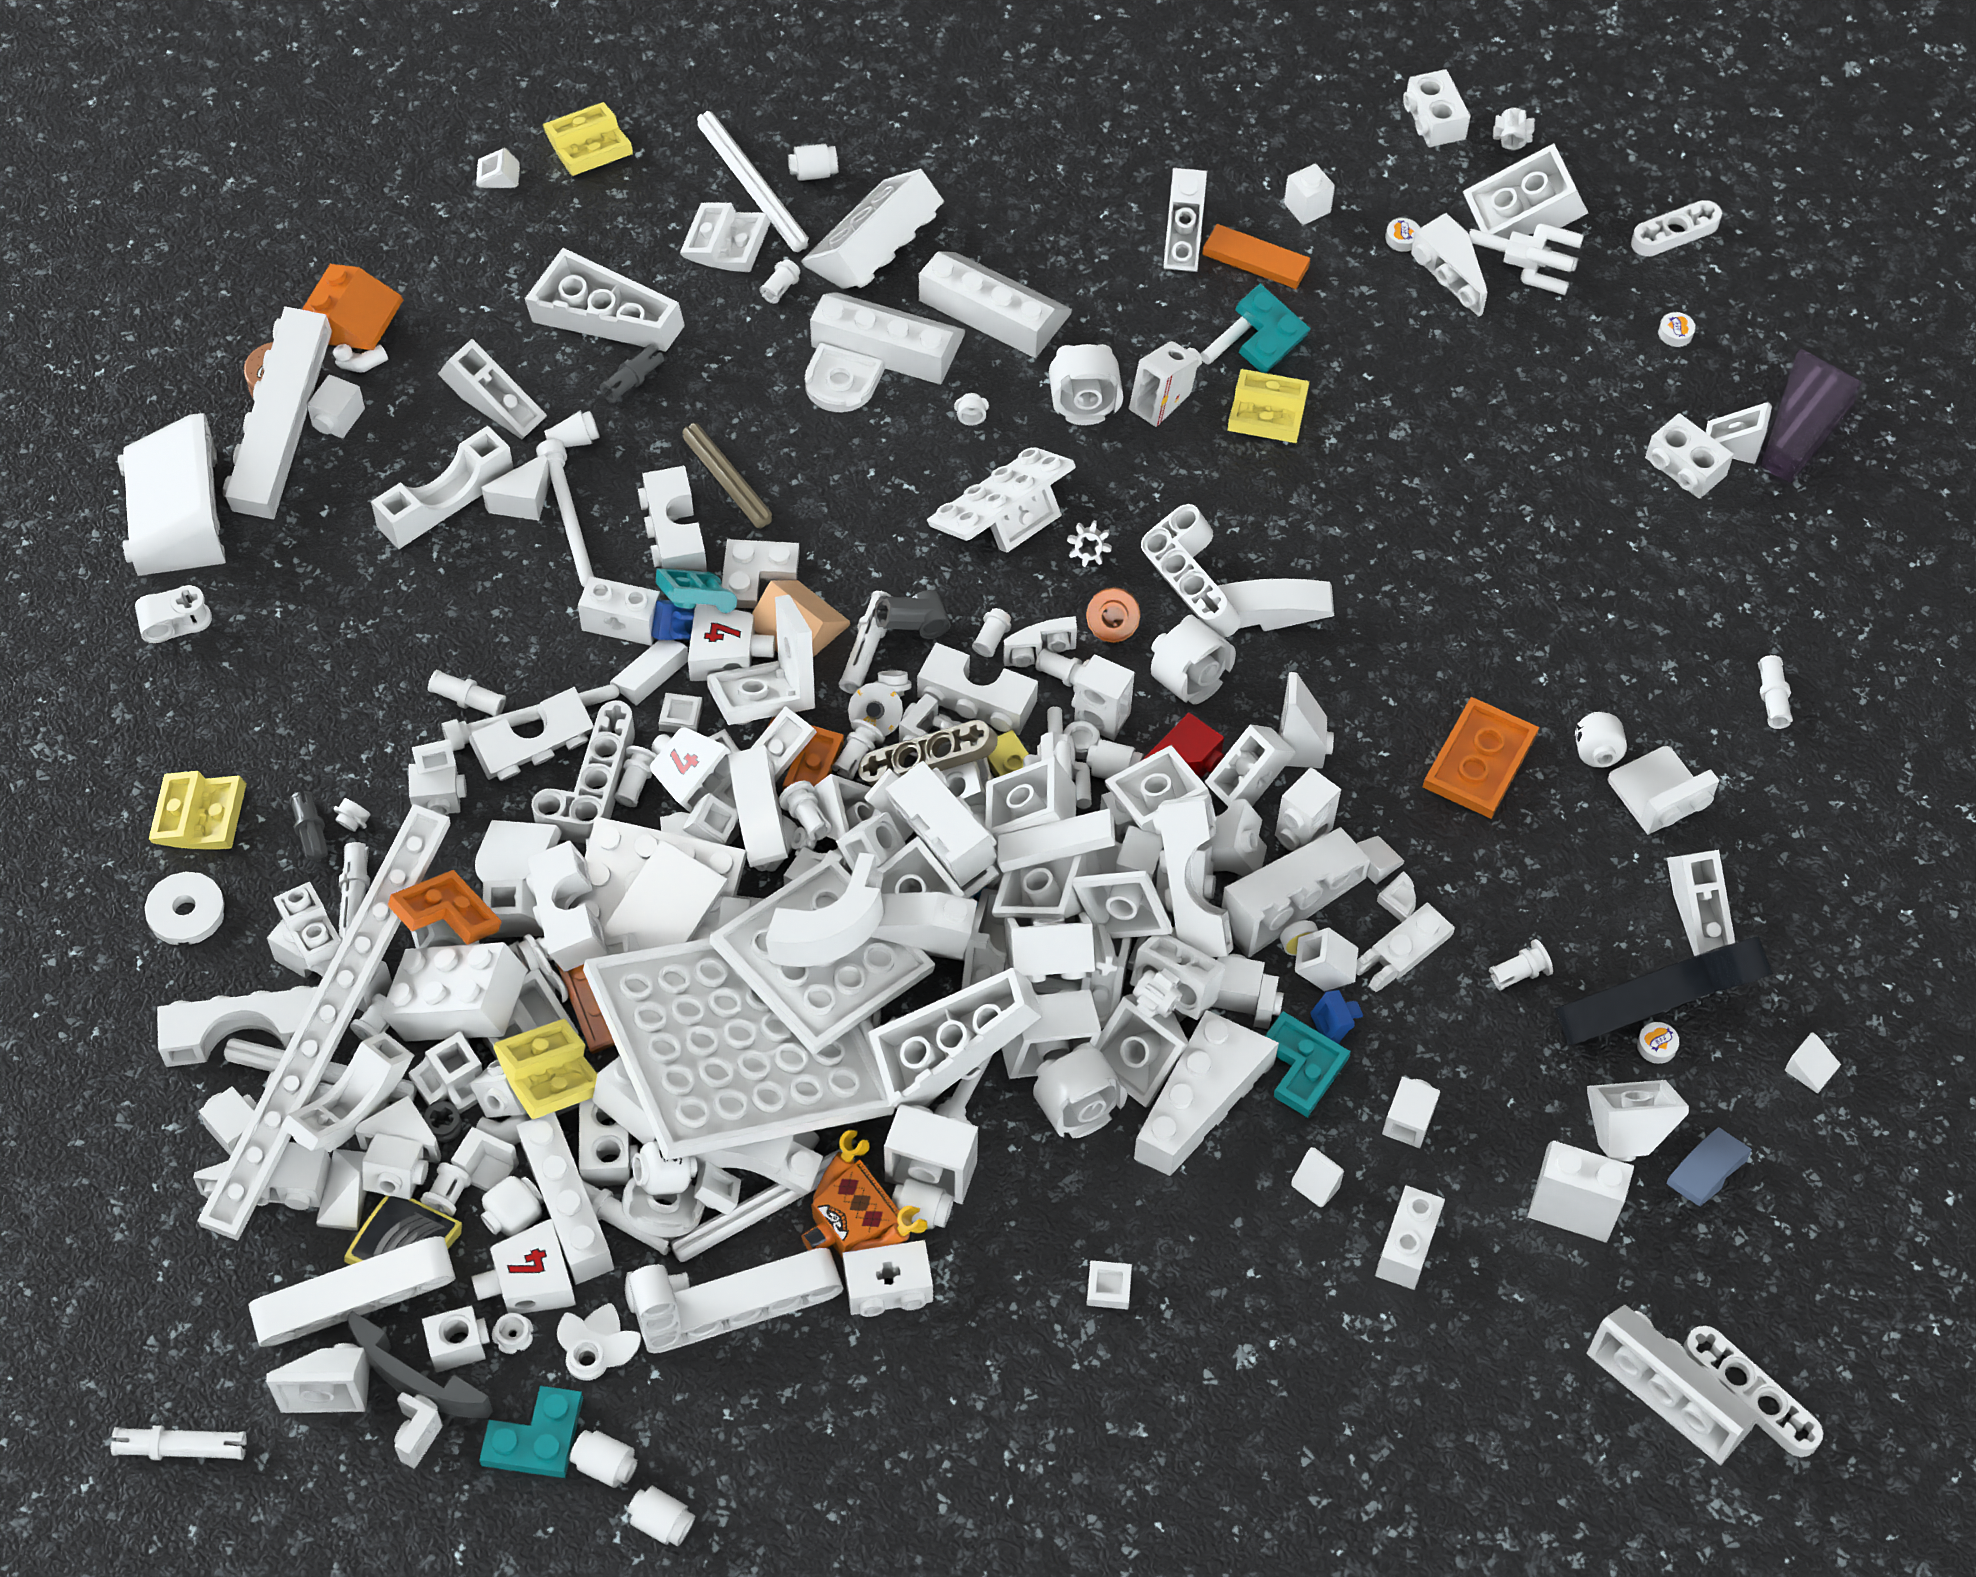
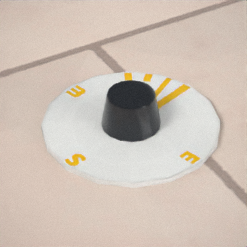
M878 682L865 684L857 689L850 699L848 706L849 720L851 723L854 719L866 721L879 729L885 737L894 732L901 722L903 715L902 700L897 692L886 684Z

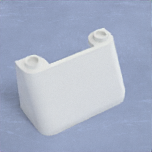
M205 413L188 415L125 446L124 454L118 455L120 474L125 476L129 540L123 541V549L126 562H133L137 576L226 563L224 546L221 545L218 537L220 523L216 513L213 467H215V464H218L217 451Z
M982 889L974 916L971 935L966 947L962 990L1011 968L1006 958L1004 917H994L991 913L998 894L996 890ZM1133 937L1112 939L1118 962L1116 972H1109L1107 976L1099 975L1098 968H1095V971L1085 972L1086 977L1081 979H1062L1061 974L1045 975L1046 980L1031 982L1034 993L1038 995L1054 994L1069 988L1076 991L1091 990L1100 1027L1105 1028L1121 1001Z

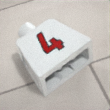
M696 604L688 655L690 681L707 680V674L749 667L752 665L753 656L774 658L775 636L755 634L754 615L735 609L729 613H724L718 610L715 605Z
M686 727L679 729L673 738L662 734L653 741L652 752L658 756L651 763L650 770L672 797L690 813L699 799L708 793L717 797L730 781L731 772L728 754L732 752L723 744Z
M552 1219L546 1220L493 1245L490 1251L495 1270L471 1276L478 1301L503 1294L508 1313L521 1314L576 1305Z

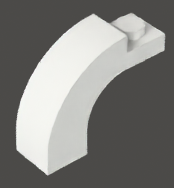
M859 853L848 888L830 906L814 911H798L776 907L765 939L772 964L798 967L828 963L856 950L874 933L884 915L881 897L883 874L877 871L875 855Z
M385 1032L362 1041L349 1066L333 1087L315 1102L288 1114L281 1128L292 1135L299 1145L308 1148L312 1152L321 1147L328 1152L335 1150L356 1134L357 1124L373 1116L385 1103L400 1082L414 1055Z
M794 1135L695 1154L697 1171L701 1169L706 1161L720 1169H745L761 1174L803 1196L811 1191L823 1156L793 1141Z

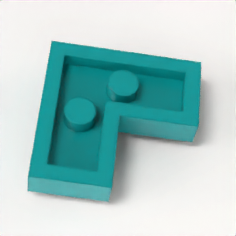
M1262 284L1257 285L1245 296L1235 309L1258 330L1241 347L1239 354L1261 373H1267L1307 336L1311 329Z
M1283 1011L1265 1035V1037L1279 1043L1276 1057L1292 1066L1275 1089L1274 1098L1308 1118L1348 1061L1351 1051Z
M540 1386L531 1426L489 1420L479 1460L481 1466L565 1478L583 1400L582 1392Z

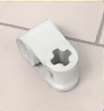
M192 585L182 586L178 589L159 594L146 595L135 603L141 638L148 643H161L174 637L205 630L212 620V614L208 606L204 604L202 591ZM187 595L190 596L192 603L188 602L186 598ZM191 615H194L196 623L192 621Z

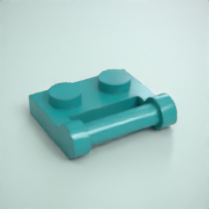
M657 568L655 583L677 607L693 609L696 608V604L715 605L721 612L729 613L737 606L735 594L729 589L723 588L720 578L712 572Z

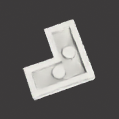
M727 539L721 586L735 594L737 598L736 608L755 609L758 604L760 579L797 580L799 543Z

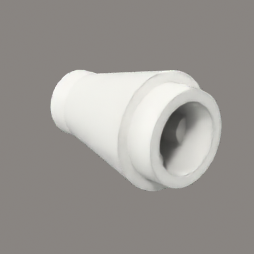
M580 410L556 426L544 431L547 440H561L565 448L593 444L592 440L600 438L591 411L582 413Z

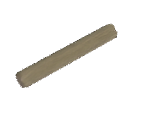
M692 423L689 427H685L683 429V439L755 527L763 528L765 525H769L772 522V512L700 425Z

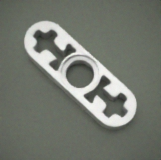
M1699 201L1645 221L1636 226L1631 246L1636 253L1642 256H1654L1707 236L1718 229L1722 211L1714 202ZM1677 224L1682 226L1685 231L1681 233L1673 232L1668 226Z

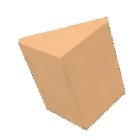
M798 580L770 581L752 613L754 615L755 634L774 635L775 651L777 653L775 597L791 596L812 631L813 657L850 626V621Z

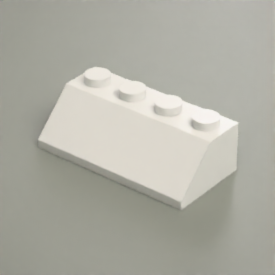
M922 169L884 179L801 262L806 268L842 289L853 286L862 288L874 279L875 275L873 272L878 267L885 266L895 258L894 251L899 246H904L915 238L916 233L914 231L919 226H923L935 218L937 215L935 210L944 201Z
M937 251L919 273V301L1034 358L1040 354L1072 313L1071 308L956 252Z
M837 292L823 294L810 319L811 347L817 348L821 342L884 360L886 369L940 385L965 335L964 329Z
M1623 1305L1601 1322L1587 1355L1721 1465L1752 1430L1760 1417L1754 1411L1752 1404L1742 1395L1733 1394L1722 1385L1718 1376L1711 1369L1699 1366L1687 1356L1685 1349L1677 1341L1665 1338L1653 1328L1651 1321L1643 1313L1633 1311L1627 1305Z

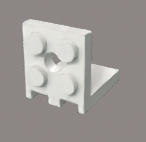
M790 595L775 597L778 661L707 674L708 689L728 725H742L753 720L777 717L785 706L793 712L815 708L812 631Z

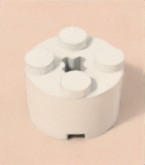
M1089 344L1060 347L1057 350V356L1049 368L1053 407L1059 415L1060 412L1066 417V421L1076 425L1097 424L1106 420L1105 415L1114 410L1115 414L1122 405L1123 391L1118 362L1112 354V349L1107 345L1097 346Z
M1188 615L1168 634H1160L1153 642L1151 650L1155 654L1151 663V675L1187 703L1189 701L1192 704H1199L1211 697L1223 684L1219 677L1225 669L1228 672L1231 671L1235 662L1236 651L1234 646L1208 625L1197 619L1194 615Z
M1089 1042L1080 1044L1071 1053L1057 1061L1050 1059L1043 1062L1036 1070L1038 1079L1033 1089L1034 1098L1059 1136L1064 1137V1133H1069L1072 1138H1080L1097 1131L1112 1120L1109 1112L1116 1104L1121 1110L1126 1102L1127 1091L1103 1054Z

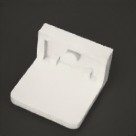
M1663 746L1611 771L1608 782L1647 835L1663 827L1674 824L1679 819L1695 811H1701L1709 806L1714 800L1713 796L1719 779L1711 769L1693 777L1673 749Z

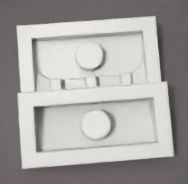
M701 203L680 253L682 257L706 266L730 271L751 272L771 222L767 213H737L732 203Z

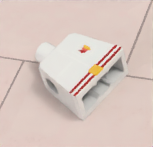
M1168 342L1139 360L1129 410L1157 427L1191 393L1197 367L1202 364L1200 353L1194 348L1184 349L1175 342Z

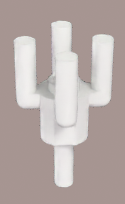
M1547 224L1537 225L1533 236L1513 231L1510 239L1471 229L1469 233L1473 244L1505 252L1503 262L1523 267L1521 281L1524 284L1566 295L1569 282L1539 274L1537 271L1539 266L1544 268L1550 266L1567 272L1575 271L1578 258L1551 251V248L1546 246V242L1548 239L1580 248L1584 235Z
M1056 706L1050 707L1047 710L1048 733L1041 736V742L1037 746V755L1029 754L1024 757L1023 768L1055 756L1069 777L1075 780L1077 807L1082 809L1091 806L1090 768L1086 763L1075 761L1074 740L1070 735L1063 734L1062 710Z

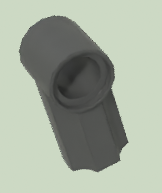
M935 590L919 592L912 598L880 596L875 603L874 617L877 627L918 630L922 638L934 639L945 634L951 626L940 594Z

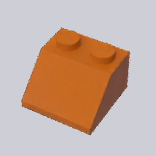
M330 264L302 310L326 314L332 330L328 345L339 346L347 344L351 348L374 350L402 304L403 298L360 267Z

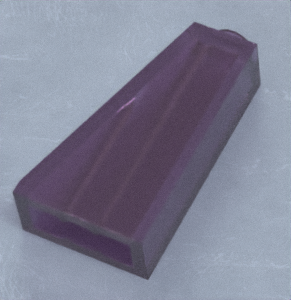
M1800 348L1792 365L1760 466L1769 470L1773 475L1792 483L1853 405L1862 382Z

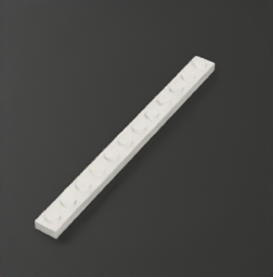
M415 804L412 805L197 1221L201 1227L237 1241L239 1240L292 1136L281 1128L288 1114L308 1105L401 922L400 918L388 907L390 896L393 893L421 883L451 824L448 816Z

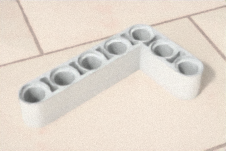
M827 1248L813 1249L673 1293L666 1268L663 1265L645 1266L629 1276L636 1317L646 1349L650 1353L669 1351L825 1302L838 1296L843 1291L831 1251Z

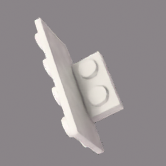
M1036 447L1028 448L1022 451L1018 458L1008 465L995 469L991 474L992 476L980 484L967 488L964 494L953 502L940 506L937 509V513L927 519L928 524L932 528L965 541L972 539L990 526L999 550L1009 552L1061 516L1050 485L1076 468L1074 460Z

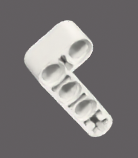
M1190 504L1182 505L1146 533L1142 539L1141 548L1157 571L1195 615L1223 638L1229 637L1238 630L1241 618L1225 594L1193 559L1211 542L1213 530L1197 507Z
M610 701L600 708L574 792L544 789L539 791L532 799L535 823L557 825L562 832L559 838L561 840L586 844V839L591 836L596 816L606 819L611 818L616 801L614 795L622 781L625 771L623 766L628 759L625 751L628 746L633 745L635 738L632 711L626 703ZM596 786H603L600 789H592ZM556 811L552 815H546L547 812ZM586 818H594L591 821H582Z

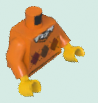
M849 1130L842 1134L839 1145L843 1152L836 1153L813 1195L812 1213L817 1226L801 1235L808 1251L828 1248L833 1245L843 1258V1253L905 1243L910 1237V1232L922 1233L927 1229L926 1220L918 1219L912 1224V1218L915 1214L919 1213L920 1208L907 1205L899 1211L862 1161L859 1160L855 1163L853 1159L855 1155H864L869 1150L868 1140H861L857 1148L853 1149L852 1140L857 1135V1131Z

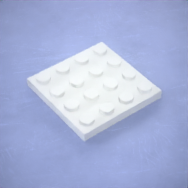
M596 816L585 854L592 891L574 899L570 909L585 904L600 921L601 928L603 929L663 839L724 876L729 881L691 941L708 939L718 929L722 897H736L747 857L746 850Z
M832 855L713 932L709 941L716 951L813 1055L933 972L935 963L922 949L869 937L861 946L848 955L820 965L796 967L772 964L770 962L765 939L776 907L798 911L819 910L835 903L848 888L851 875Z

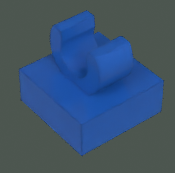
M657 600L651 636L658 640H691L695 608H680L675 606L671 600Z
M1340 990L1326 992L1310 1012L1318 1032L1337 1044L1340 1043L1350 1029L1354 1028L1355 1023L1353 1019L1363 1016L1358 1002L1350 1001L1345 1003Z

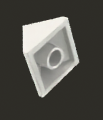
M1086 853L1004 872L991 913L994 917L1068 918L1085 911L1072 881L1074 877L1087 876Z

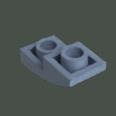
M1718 1127L1682 1161L1668 1178L1666 1184L1700 1207L1722 1189L1725 1179L1747 1162L1752 1149Z

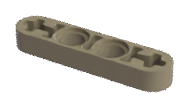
M972 720L871 751L859 763V776L873 787L890 767L894 768L893 771L895 773L898 772L903 776L921 761H924L931 770L937 767L940 771L980 760L989 756L995 750L998 741L997 734L984 721ZM950 741L952 744L950 752L946 756L938 758L937 751L943 743ZM912 752H918V759L915 764L909 768H904L903 764L906 756Z

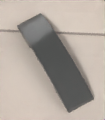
M353 1311L347 1316L359 1348H364L372 1368L400 1393L404 1392L413 1398L416 1394L423 1395L437 1405V1411L445 1414L467 1418H489L492 1414L493 1409L486 1394L455 1375L442 1388L388 1354L392 1347L384 1330Z

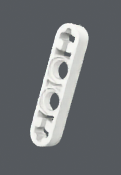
M1699 1326L1693 1329L1684 1343L1686 1355L1699 1366L1711 1369L1718 1376L1720 1383L1733 1394L1745 1397L1752 1404L1754 1411L1760 1415L1756 1424L1787 1452L1798 1457H1805L1814 1453L1823 1439V1430L1817 1419L1719 1331L1708 1326ZM1709 1342L1712 1345L1710 1351L1706 1350L1702 1354L1697 1351L1696 1348L1699 1343ZM1722 1354L1725 1355L1727 1358H1725L1721 1363L1720 1367L1716 1369L1713 1366L1716 1360L1719 1361ZM1729 1367L1740 1368L1747 1376V1383L1741 1386L1733 1385L1727 1380L1725 1370ZM1762 1396L1774 1398L1779 1404L1780 1412L1776 1415L1765 1414L1758 1406V1398ZM1788 1412L1792 1418L1781 1428L1778 1424L1782 1422ZM1804 1428L1809 1432L1807 1439L1799 1442L1794 1438L1796 1431L1799 1432Z

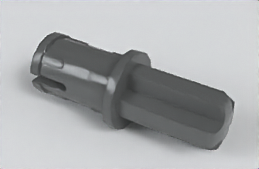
M304 791L306 802L303 804L301 793L297 792L289 800L296 819L294 831L301 838L306 858L313 860V862H320L321 858L328 855L323 834L325 823L318 816L313 793Z

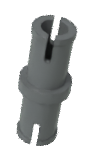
M648 345L635 358L620 364V370L600 384V391L603 395L610 389L615 388L606 397L608 401L614 403L630 388L640 386L645 380L644 377L664 362L661 352L652 359H649L658 348L654 345Z

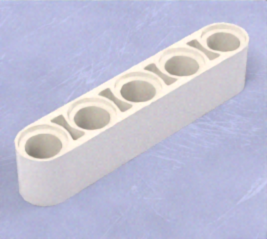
M431 1237L262 1296L250 1302L249 1309L259 1346L269 1347L347 1321V1316L351 1311L361 1316L440 1288L453 1282L455 1275L444 1237Z

